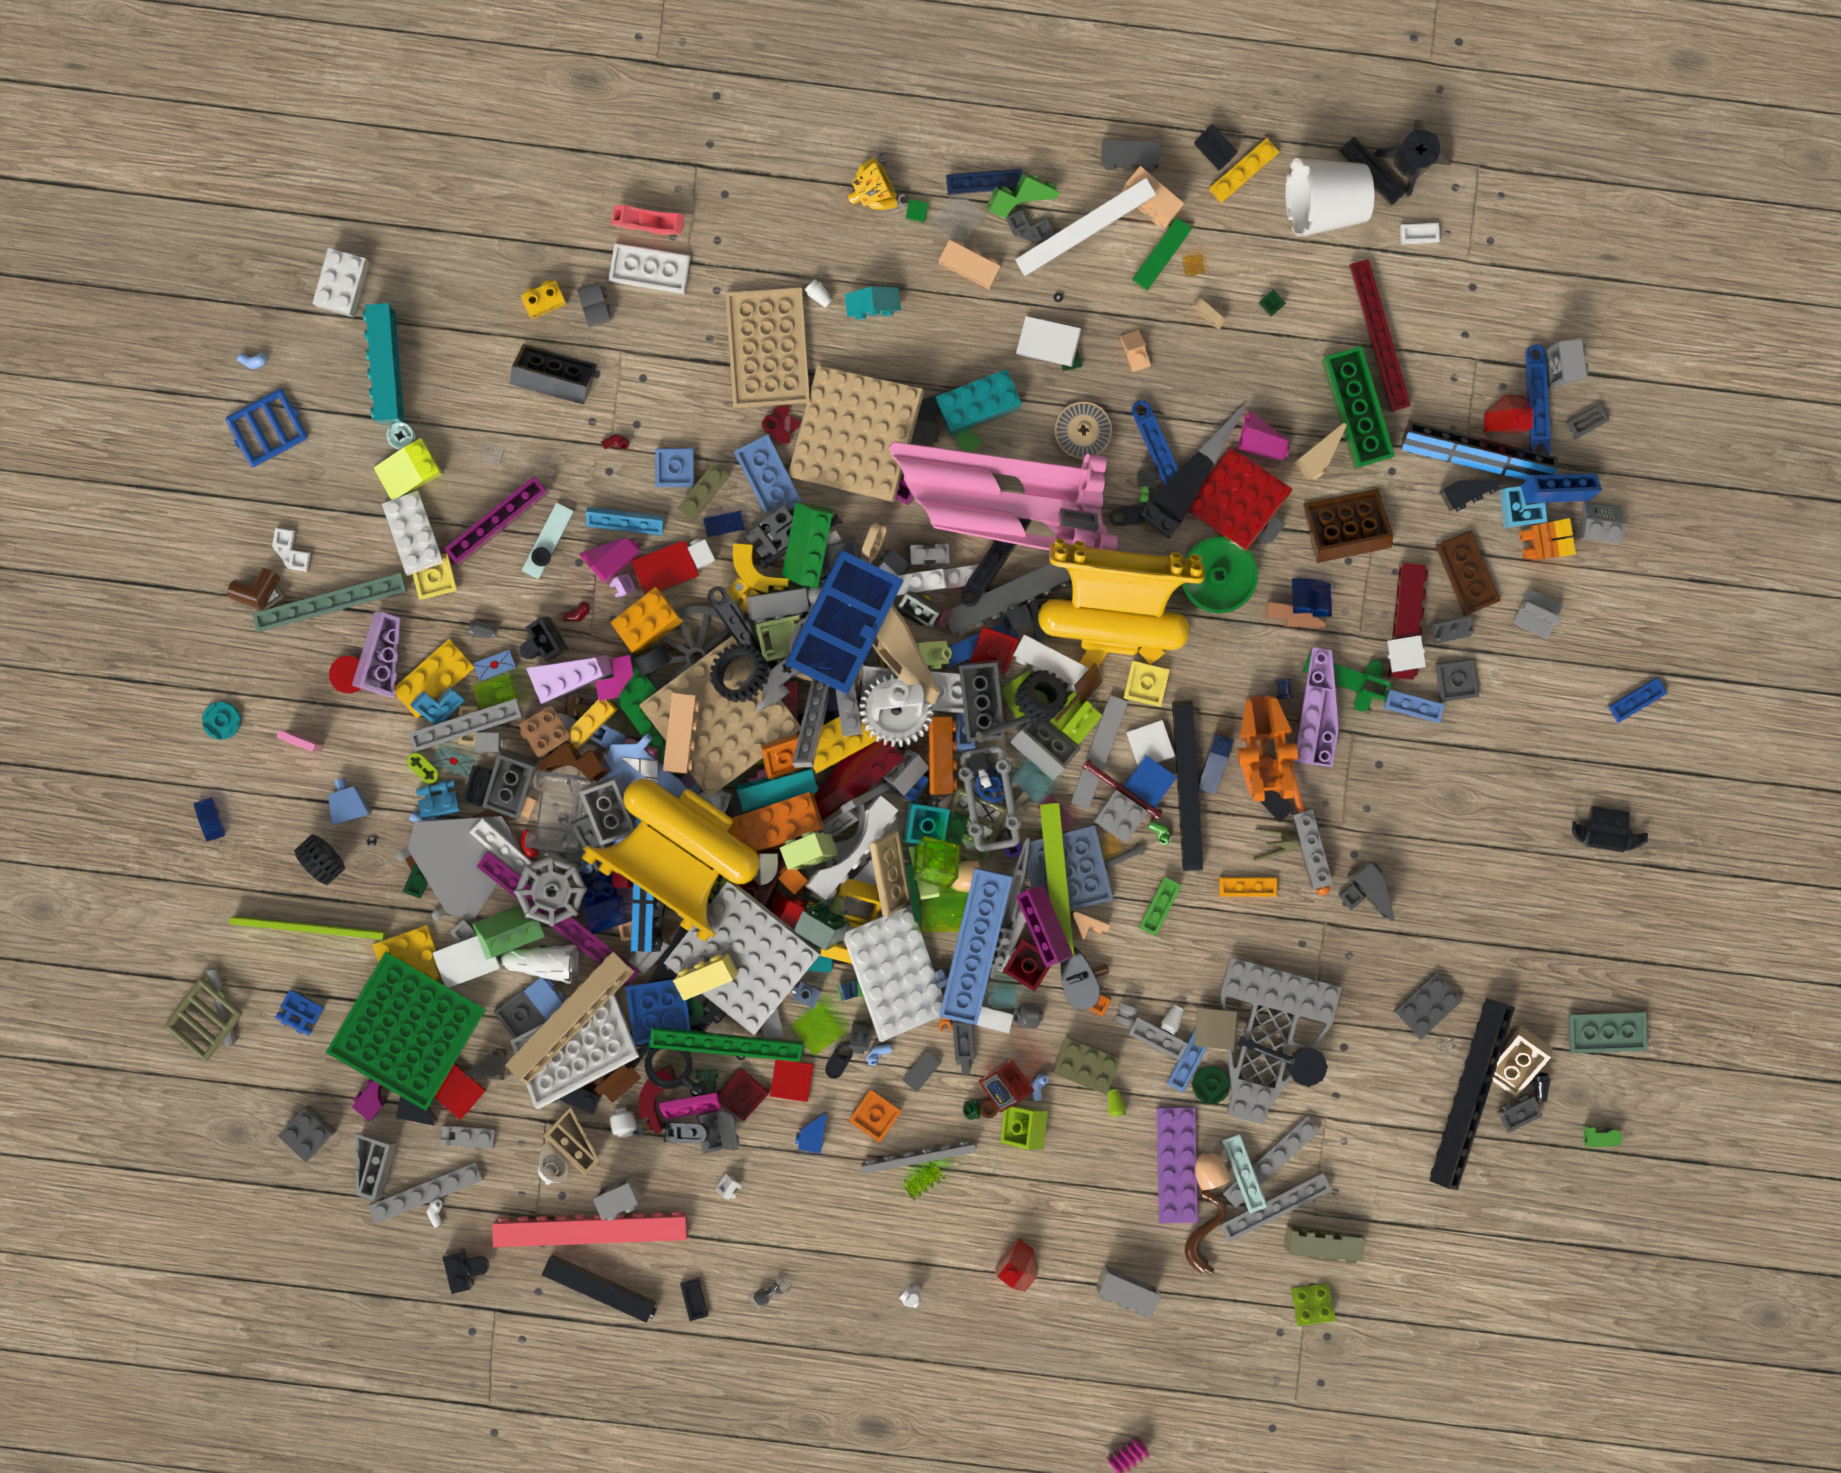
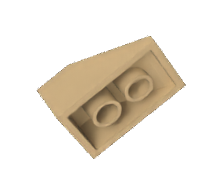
M1345 423L1338 426L1294 462L1307 480L1311 478L1316 480L1326 472L1325 467L1329 465L1347 426Z
M1520 1026L1502 1048L1492 1081L1517 1097L1551 1058L1553 1047L1523 1026Z

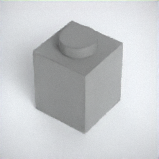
M476 732L475 752H500L505 744L504 737H501L502 733Z

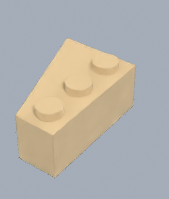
M571 1107L542 1135L584 1175H587L599 1162Z

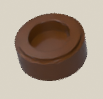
M984 1099L979 1105L980 1114L984 1118H993L998 1113V1105L993 1099Z

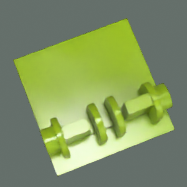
M1328 1283L1291 1289L1296 1314L1295 1321L1298 1327L1336 1321Z

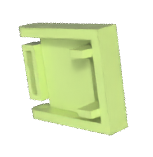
M801 615L755 625L761 653L767 662L784 659L789 656L787 651L789 640L798 624H794V621L801 620ZM769 633L773 650H765L762 634ZM805 639V641H804V643H803V646H807V645H808L806 639Z

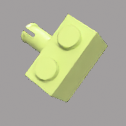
M947 641L916 643L930 669H940L942 664H949L952 652L947 647Z

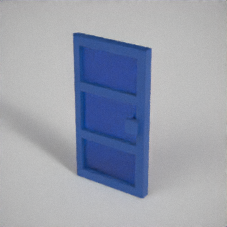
M841 550L785 665L848 695L904 580Z

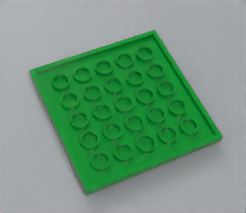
M385 951L325 1053L427 1111L487 1009Z

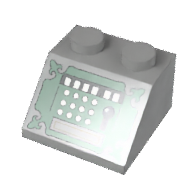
M1584 501L1579 540L1610 544L1622 543L1625 527L1622 506Z

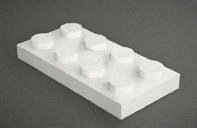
M419 491L382 504L407 576L444 562Z

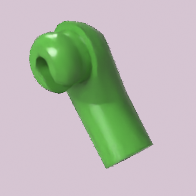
M1150 820L1148 829L1157 832L1161 845H1167L1171 840L1168 827Z

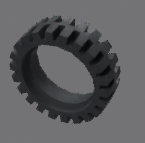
M737 643V646L732 644L730 645L731 649L725 647L723 649L725 653L719 652L717 654L720 657L719 659L714 658L713 662L715 665H711L710 668L713 671L710 672L711 683L715 690L727 700H732L736 703L740 701L742 703L745 702V699L752 700V695L757 697L759 695L758 690L763 691L764 687L762 684H767L768 682L766 677H769V672L767 671L769 670V665L764 656L749 644L743 645L742 643ZM739 657H751L756 664L752 680L740 689L732 690L727 688L724 684V673L727 666Z

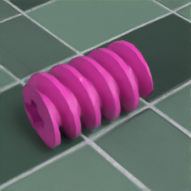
M1137 1435L1138 1442L1131 1439L1132 1446L1125 1443V1451L1119 1447V1455L1112 1452L1113 1459H1110L1108 1456L1106 1457L1117 1473H1124V1469L1130 1471V1464L1136 1467V1460L1142 1463V1455L1146 1458L1150 1457L1149 1450L1139 1435Z

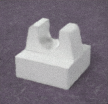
M725 1173L715 1190L723 1198L729 1200V1198H736L733 1192L735 1188L741 1189L742 1186L731 1175Z

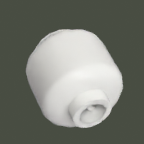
M622 1108L615 1110V1114L610 1117L611 1129L614 1135H618V1138L633 1135L637 1128L633 1112Z

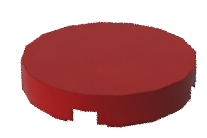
M342 656L332 663L329 670V680L337 691L350 694L361 690V688L352 686L360 661L359 658Z

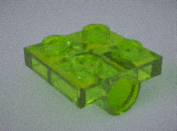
M509 674L472 687L480 710L518 698Z

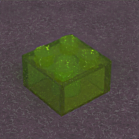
M923 836L915 847L913 879L949 889L959 877V845Z

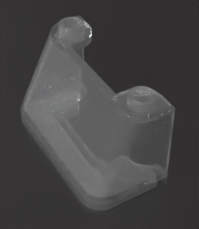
M535 771L533 785L536 790L541 791L537 827L536 829H531L526 834L525 847L582 854L584 852L583 846L571 822L588 814L579 792L584 786L592 784L593 781L583 776Z

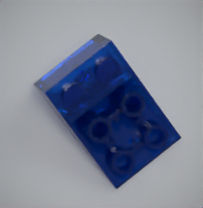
M595 869L589 874L580 873L584 885L587 887L581 902L587 926L592 934L629 923L620 888L613 887V871L608 876Z

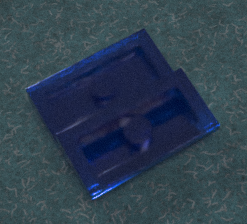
M1292 578L1293 614L1313 613V617H1332L1331 583L1315 579Z

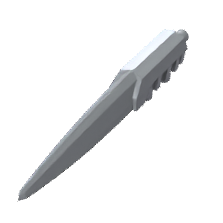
M1029 837L1024 842L1013 874L989 977L995 978L996 970H1002V965L1005 963V954L1008 952L1007 946L1010 944V935H1012L1017 922L1015 916L1019 903L1016 896L1021 894L1029 851Z

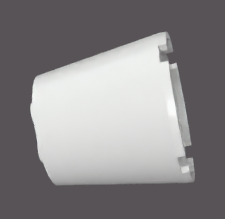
M1295 158L1291 162L1290 168L1292 171L1291 174H1287L1285 197L1288 220L1293 221L1294 226L1291 229L1296 236H1309L1369 221L1374 207V183L1371 171L1366 164L1308 158Z

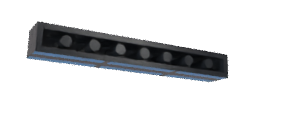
M1413 421L1408 422L1402 437L1401 450L1409 453L1441 459L1445 462H1453L1466 467L1497 473L1502 476L1514 477L1519 480L1527 481L1532 475H1555L1558 470V457Z
M636 817V827H637V826L639 825V823L641 822V820ZM633 883L631 951L661 952L663 944L662 910L664 903L635 883Z

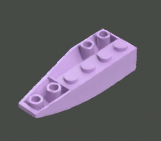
M1312 647L1295 739L1298 749V760H1294V762L1333 767L1339 727L1332 650Z

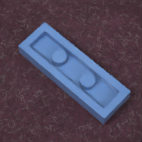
M1388 690L1383 708L1440 723L1445 705Z

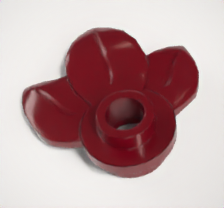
M789 406L776 407L772 415L766 416L762 421L763 430L768 434H772L773 439L781 444L791 443L789 433L794 432L800 426V422L797 419L788 416ZM770 421L775 423L773 428L768 427Z

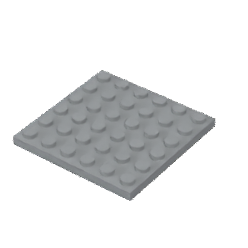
M728 881L706 910L708 922L716 932L715 937H709L704 942L696 937L700 929L693 926L664 964L677 974L679 970L688 967V969L693 968L699 961L704 960V962H707L716 954L724 955L728 953L738 971L737 976L734 980L702 994L755 1035L818 958L821 951L804 937L795 933L794 929L740 886Z

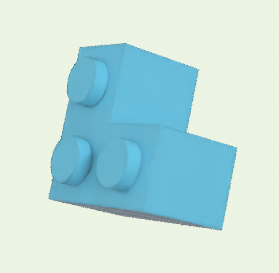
M1521 486L1499 490L1504 528L1547 522L1545 503L1526 505Z

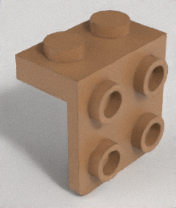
M552 706L545 708L519 724L521 736L524 740L527 739L529 741V749L538 758H542L549 751L570 739L568 730Z

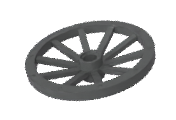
M689 606L676 610L683 620L680 623V627L690 649L667 636L662 637L660 640L686 654V656L671 657V661L667 664L686 661L687 663L664 685L659 679L656 670L648 673L658 691L695 664L692 660V655L695 652H700L703 658L710 649L730 633L726 627L703 648L709 616L721 620L714 608ZM704 614L697 646L693 642L683 616Z

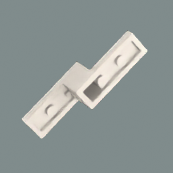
M978 565L899 575L897 577L904 581L897 596L905 595L907 591L918 593L964 587ZM886 581L887 592L889 594V591L893 584Z

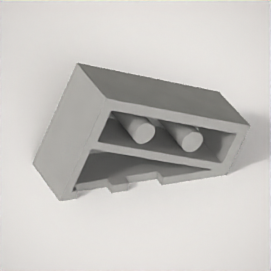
M363 1131L355 1133V1158H357L356 1195L373 1201L381 1199L398 1142Z

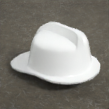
M548 1141L542 1146L540 1152L538 1175L545 1181L546 1185L564 1181L568 1175L569 1160Z

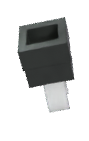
M982 752L967 758L972 772L975 776L979 775L984 788L991 786L987 771L991 770L990 763L985 753Z

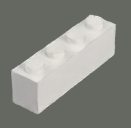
M1023 635L1013 654L1016 657V662L1024 666L1026 663L1030 664L1035 672L1041 670L1043 673L1047 670L1049 674L1055 673V677H1060L1062 682L1067 684L1066 688L1076 692L1074 685L1089 669L1026 635Z

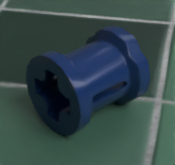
M1292 678L1275 680L1278 690L1277 699L1294 698L1293 694H1291L1290 686Z

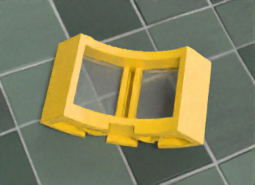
M849 878L842 885L839 883L835 888L837 892L833 896L831 906L828 905L829 911L844 916L846 921L851 923L849 929L877 918L881 909L877 886ZM844 940L842 944L826 951L819 947L821 951L820 956L852 964Z

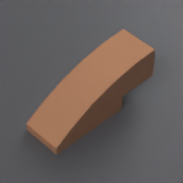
M1266 603V619H1285L1284 627H1326L1325 622L1305 610L1281 603Z

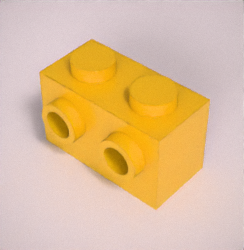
M547 280L541 284V287L526 289L524 294L520 295L531 319L567 305L556 280L553 282L552 280Z

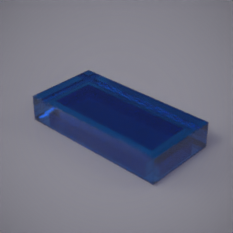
M741 511L703 519L707 538L745 530Z

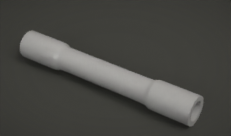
M218 968L206 971L209 983L218 991H221L222 984ZM214 998L218 1015L228 1022L227 1008ZM233 1028L223 1040L224 1046L236 1043Z

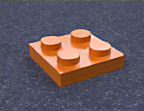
M797 734L761 745L766 776L769 780L805 768H795L792 763L799 737Z
M870 1089L848 1121L880 1143L902 1110Z

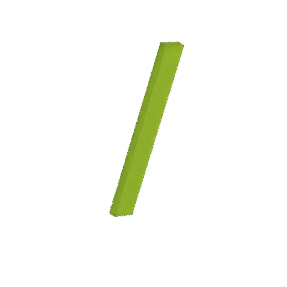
M1059 803L1040 804L1049 899L1074 955Z
M231 916L229 918L230 925L378 940L386 939L387 935L386 931L244 916Z

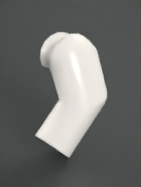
M440 1199L431 1201L427 1209V1215L434 1228L443 1224L439 1217V1212L443 1206V1202Z

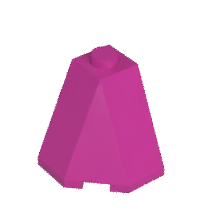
M1248 411L1245 415L1237 450L1282 461L1284 457L1287 458L1290 446H1287L1288 440L1254 412Z
M623 538L581 552L579 555L587 562V565L604 583L608 584L641 552L638 550L640 546L633 538L630 541L627 538Z

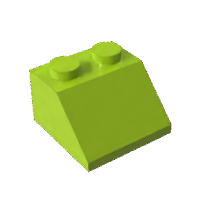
M1014 1105L1005 1107L1000 1143L1027 1150L1044 1149L1048 1111Z

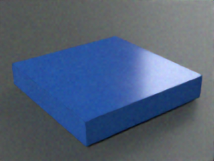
M1145 755L1123 786L1155 808L1177 776Z

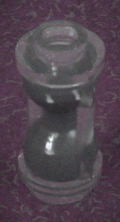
M780 1274L772 1281L770 1287L753 1291L752 1295L749 1296V1300L756 1310L762 1309L769 1303L772 1296L789 1292L791 1283L787 1276L783 1277Z

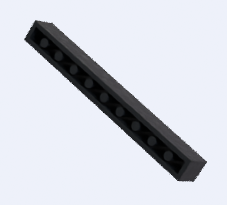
M1486 998L1482 1006V1014L1476 1025V1033L1470 1045L1469 1055L1465 1060L1463 1074L1459 1079V1087L1453 1099L1454 1103L1451 1112L1448 1115L1446 1129L1442 1134L1440 1148L1436 1153V1161L1431 1169L1430 1182L1448 1189H1459L1515 1010L1513 1006Z

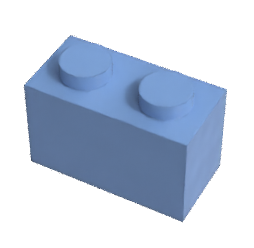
M541 977L524 992L548 1021L550 1015L557 1011L567 998L562 992H557L554 988L556 985L553 980Z

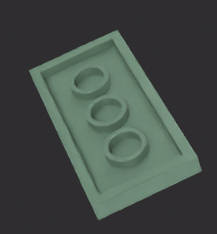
M1646 1012L1568 1014L1569 1053L1648 1051Z

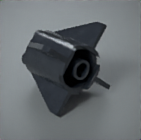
M1419 119L1415 120L1414 131L1410 132L1400 145L1377 150L1374 153V156L1393 158L1394 165L1400 171V174L1408 177L1406 197L1411 196L1417 177L1424 174L1433 164L1450 166L1452 162L1440 149L1438 136L1426 131Z

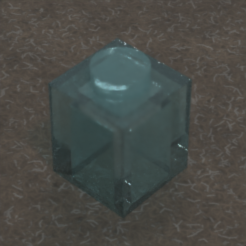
M991 987V992H988V1004H992V1008H1015V988Z

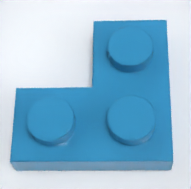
M449 687L437 700L425 691H422L410 705L414 710L436 725L445 722L465 699Z

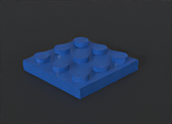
M674 979L625 987L634 1044L648 1043L651 1027L691 1031L687 1000H683L673 982Z

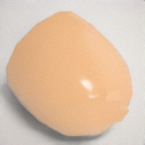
M964 861L951 868L947 881L952 889L960 892H969L974 867L980 868L979 861Z
M1202 1153L1198 1157L1195 1164V1175L1202 1190L1213 1189L1230 1181L1226 1165L1217 1154Z

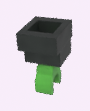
M1138 471L1137 486L1141 487L1139 502H1148L1149 488H1154L1157 472Z

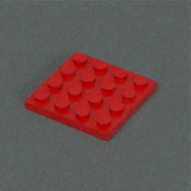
M1230 448L1202 485L1188 512L1247 551L1293 490L1290 486L1233 448Z

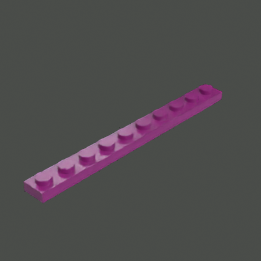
M488 851L476 867L518 899L514 894V890L517 888L521 876ZM527 882L525 889H530L532 885ZM531 894L525 895L530 907L534 905L535 902ZM541 908L536 910V912L547 916L549 914V911ZM561 908L556 909L554 916L564 912V910ZM569 917L552 926L600 965L612 952L621 957L635 971L624 983L626 986L639 973L636 967L573 917Z

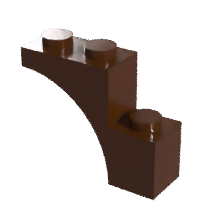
M562 743L557 746L556 751L543 757L542 762L537 765L541 772L551 773L561 767L573 766L580 770L588 780L596 782L612 771L601 752L588 750L581 755L578 749H575L570 743Z

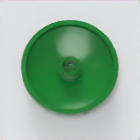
M1211 537L1199 542L1185 556L1187 559L1192 554L1200 556V562L1204 566L1205 577L1203 582L1182 584L1187 598L1196 607L1209 613L1223 614L1242 607L1251 598L1257 586L1258 569L1256 561L1249 550H1243L1226 537Z

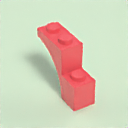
M614 205L611 225L627 230H643L656 235L681 234L684 226V215L680 213L649 211L628 205Z

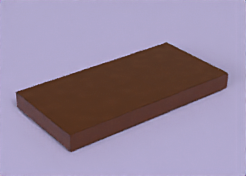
M1472 530L1435 545L1464 616L1500 602Z

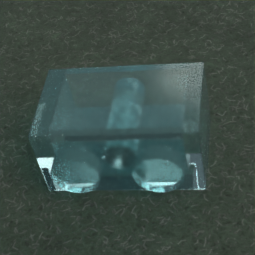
M1025 762L1010 779L1037 805H1040L1055 789L1052 786L1054 782L1046 775L1042 777L1038 773L1040 769L1032 762L1030 764Z

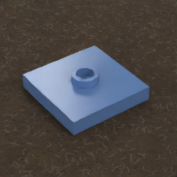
M655 448L656 487H694V448Z

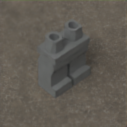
M782 500L776 503V506L769 512L752 522V528L745 533L750 543L755 542L759 538L763 541L755 547L761 557L769 553L775 555L779 550L788 545L793 515Z

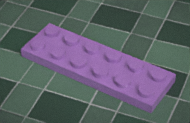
M1156 1107L1159 1223L1198 1222L1197 1179L1195 1175V1107Z

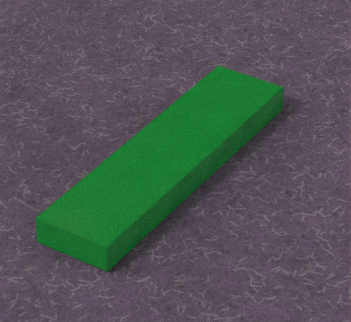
M1177 217L1132 281L1148 291L1192 228Z

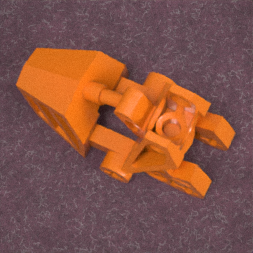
M1269 695L1246 697L1240 732V742L1245 741L1246 748L1237 749L1238 763L1242 767L1249 795L1254 802L1264 801V791L1268 790L1279 792L1283 799L1294 797L1291 773L1294 760H1298V749L1296 743L1286 744L1285 737H1288L1292 730L1277 698ZM1267 739H1274L1277 760H1274L1271 755H1267Z

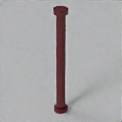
M1090 759L1084 762L1082 769L1089 770L1115 790L1148 811L1153 816V819L1158 820L1161 816L1162 810H1157L1093 765Z

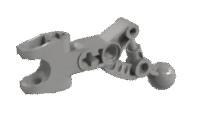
M819 584L818 588L811 587L809 589L810 610L806 618L798 622L791 635L787 648L788 655L824 584ZM827 595L822 607L830 603L831 596ZM822 607L812 625L818 629L821 623L819 616ZM809 634L816 650H807L802 645L798 656L804 658L805 662L802 664L811 668L826 665L831 658L830 653L824 650L821 642L822 639ZM787 658L773 669L769 667V670H767L769 672V677H766L768 682L767 684H762L764 687L762 691L764 698L755 708L758 712L775 705L790 692L784 683L799 673V671L791 668L789 672H782L783 669L788 668L785 665ZM755 669L751 672L748 678L741 685H739V689L746 686L752 680L755 674Z

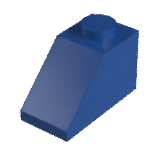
M827 1112L821 1113L803 1126L801 1133L797 1132L795 1144H799L798 1150L821 1153Z

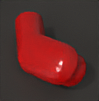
M523 830L520 848L525 856L529 858L536 857L538 849L530 843L532 831Z

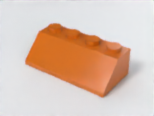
M929 717L932 719L931 724H929V793L953 794V790H957L956 778H953V771H956V759H953L952 751H956V740H952V732H956V721H952V717Z

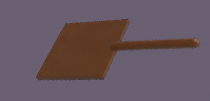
M1096 663L1074 685L1077 695L1055 718V722H1058L1078 699L1082 705L1102 683Z

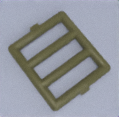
M957 787L948 807L950 809L949 817L951 812L968 817L971 820L969 811L957 806L961 796L967 798L966 790L962 787ZM974 793L975 802L1000 812L996 823L978 815L979 823L992 829L989 840L982 838V844L994 843L1008 815L1007 806L997 802H987L980 795ZM965 831L963 838L974 842V838L970 836L968 831ZM961 849L958 850L957 855H953L960 860L963 858L967 861H979L980 866L984 867L992 851L983 852L981 858Z
M199 978L166 1022L165 1028L181 1041L180 1045L183 1048H189L201 1060L206 1062L240 1019L243 1012L226 998L227 994L222 990L218 991L204 978ZM201 988H204L233 1013L228 1022L196 996ZM191 1002L222 1028L216 1037L185 1011ZM180 1017L211 1043L205 1052L174 1026Z

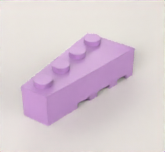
M374 612L352 686L386 697H395V668L398 658L396 653L399 641L400 618L384 612Z
M607 655L526 668L541 704L555 700L613 673Z

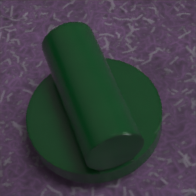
M971 1099L964 1103L963 1113L967 1119L980 1118L977 1099Z

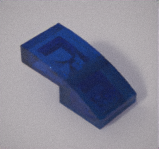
M213 797L195 802L194 808L206 841L209 842L224 837L226 832L220 821V813Z

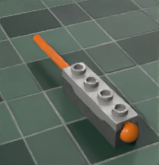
M1292 768L1294 800L1298 811L1291 814L1310 886L1316 889L1319 895H1327L1330 892V886L1327 885L1333 884L1313 810H1305L1295 771Z

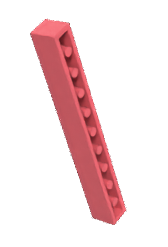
M672 1211L671 1214L664 1215L663 1212H652L651 1215L635 1212L632 1213V1216H624V1213H620L619 1217L608 1221V1219L602 1221L599 1214H594V1217H586L585 1214L574 1215V1218H567L566 1215H557L555 1219H548L547 1216H537L536 1219H528V1217L523 1216L517 1217V1220L501 1217L497 1218V1221H494L492 1224L493 1247L686 1240L688 1237L687 1214H682V1211Z

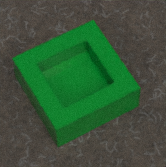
M909 199L905 219L924 223L928 203Z

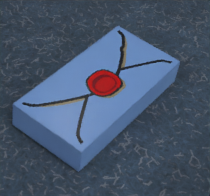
M510 650L473 663L480 681L517 668Z

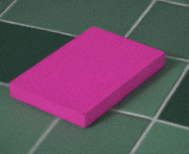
M717 1093L659 1103L660 1110L666 1120L722 1109Z

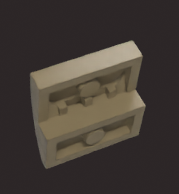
M1197 1007L1194 1046L1234 1050L1237 1011Z

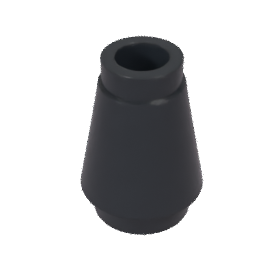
M1538 1072L1532 1079L1537 1102L1548 1101L1547 1097L1551 1081L1548 1073Z

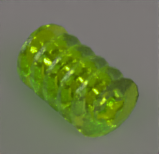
M928 1161L929 1168L922 1165L923 1172L916 1170L917 1177L910 1174V1182L905 1178L903 1179L904 1187L914 1201H916L915 1195L918 1197L922 1196L921 1190L925 1193L928 1192L927 1185L934 1188L933 1181L940 1184V1177L946 1179L940 1168L931 1161Z

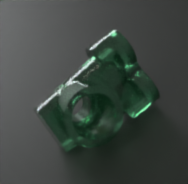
M718 1069L696 1070L695 1079L702 1083L704 1087L708 1086L711 1089L710 1093H705L704 1095L715 1093L716 1079L719 1078Z

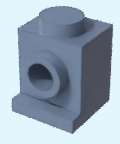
M801 981L799 985L796 984L791 994L794 995L793 1000L814 1009L822 990ZM807 991L809 997L803 998L802 992Z

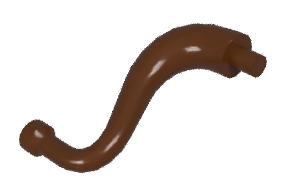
M1209 1189L1203 1190L1200 1197L1215 1204L1219 1212L1214 1218L1191 1233L1185 1243L1184 1252L1187 1261L1200 1274L1205 1271L1212 1275L1215 1269L1208 1265L1209 1260L1201 1254L1199 1246L1202 1239L1223 1221L1227 1209L1224 1202L1212 1194Z

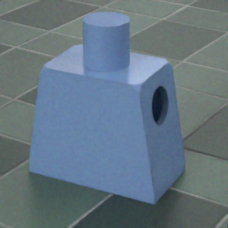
M345 778L334 781L337 792L328 794L333 825L371 814L358 786L348 788Z

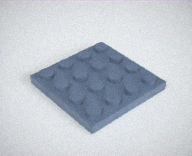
M1095 825L1062 833L1070 911L1113 900ZM1043 838L1029 842L1026 869L1031 889L1044 885L1049 897Z

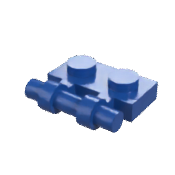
M290 989L280 1006L287 1010L286 1013L278 1012L275 1018L280 1020L281 1024L296 1029V1032L310 1036L313 1029L307 1027V1023L315 1025L325 1007ZM294 1014L302 1018L301 1022L292 1019V1015Z

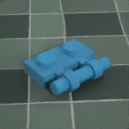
M443 780L438 784L423 785L422 788L416 789L417 796L425 795V799L418 800L422 820L460 811L456 791L449 792L450 788L455 787L454 780ZM442 791L441 795L432 797V793Z

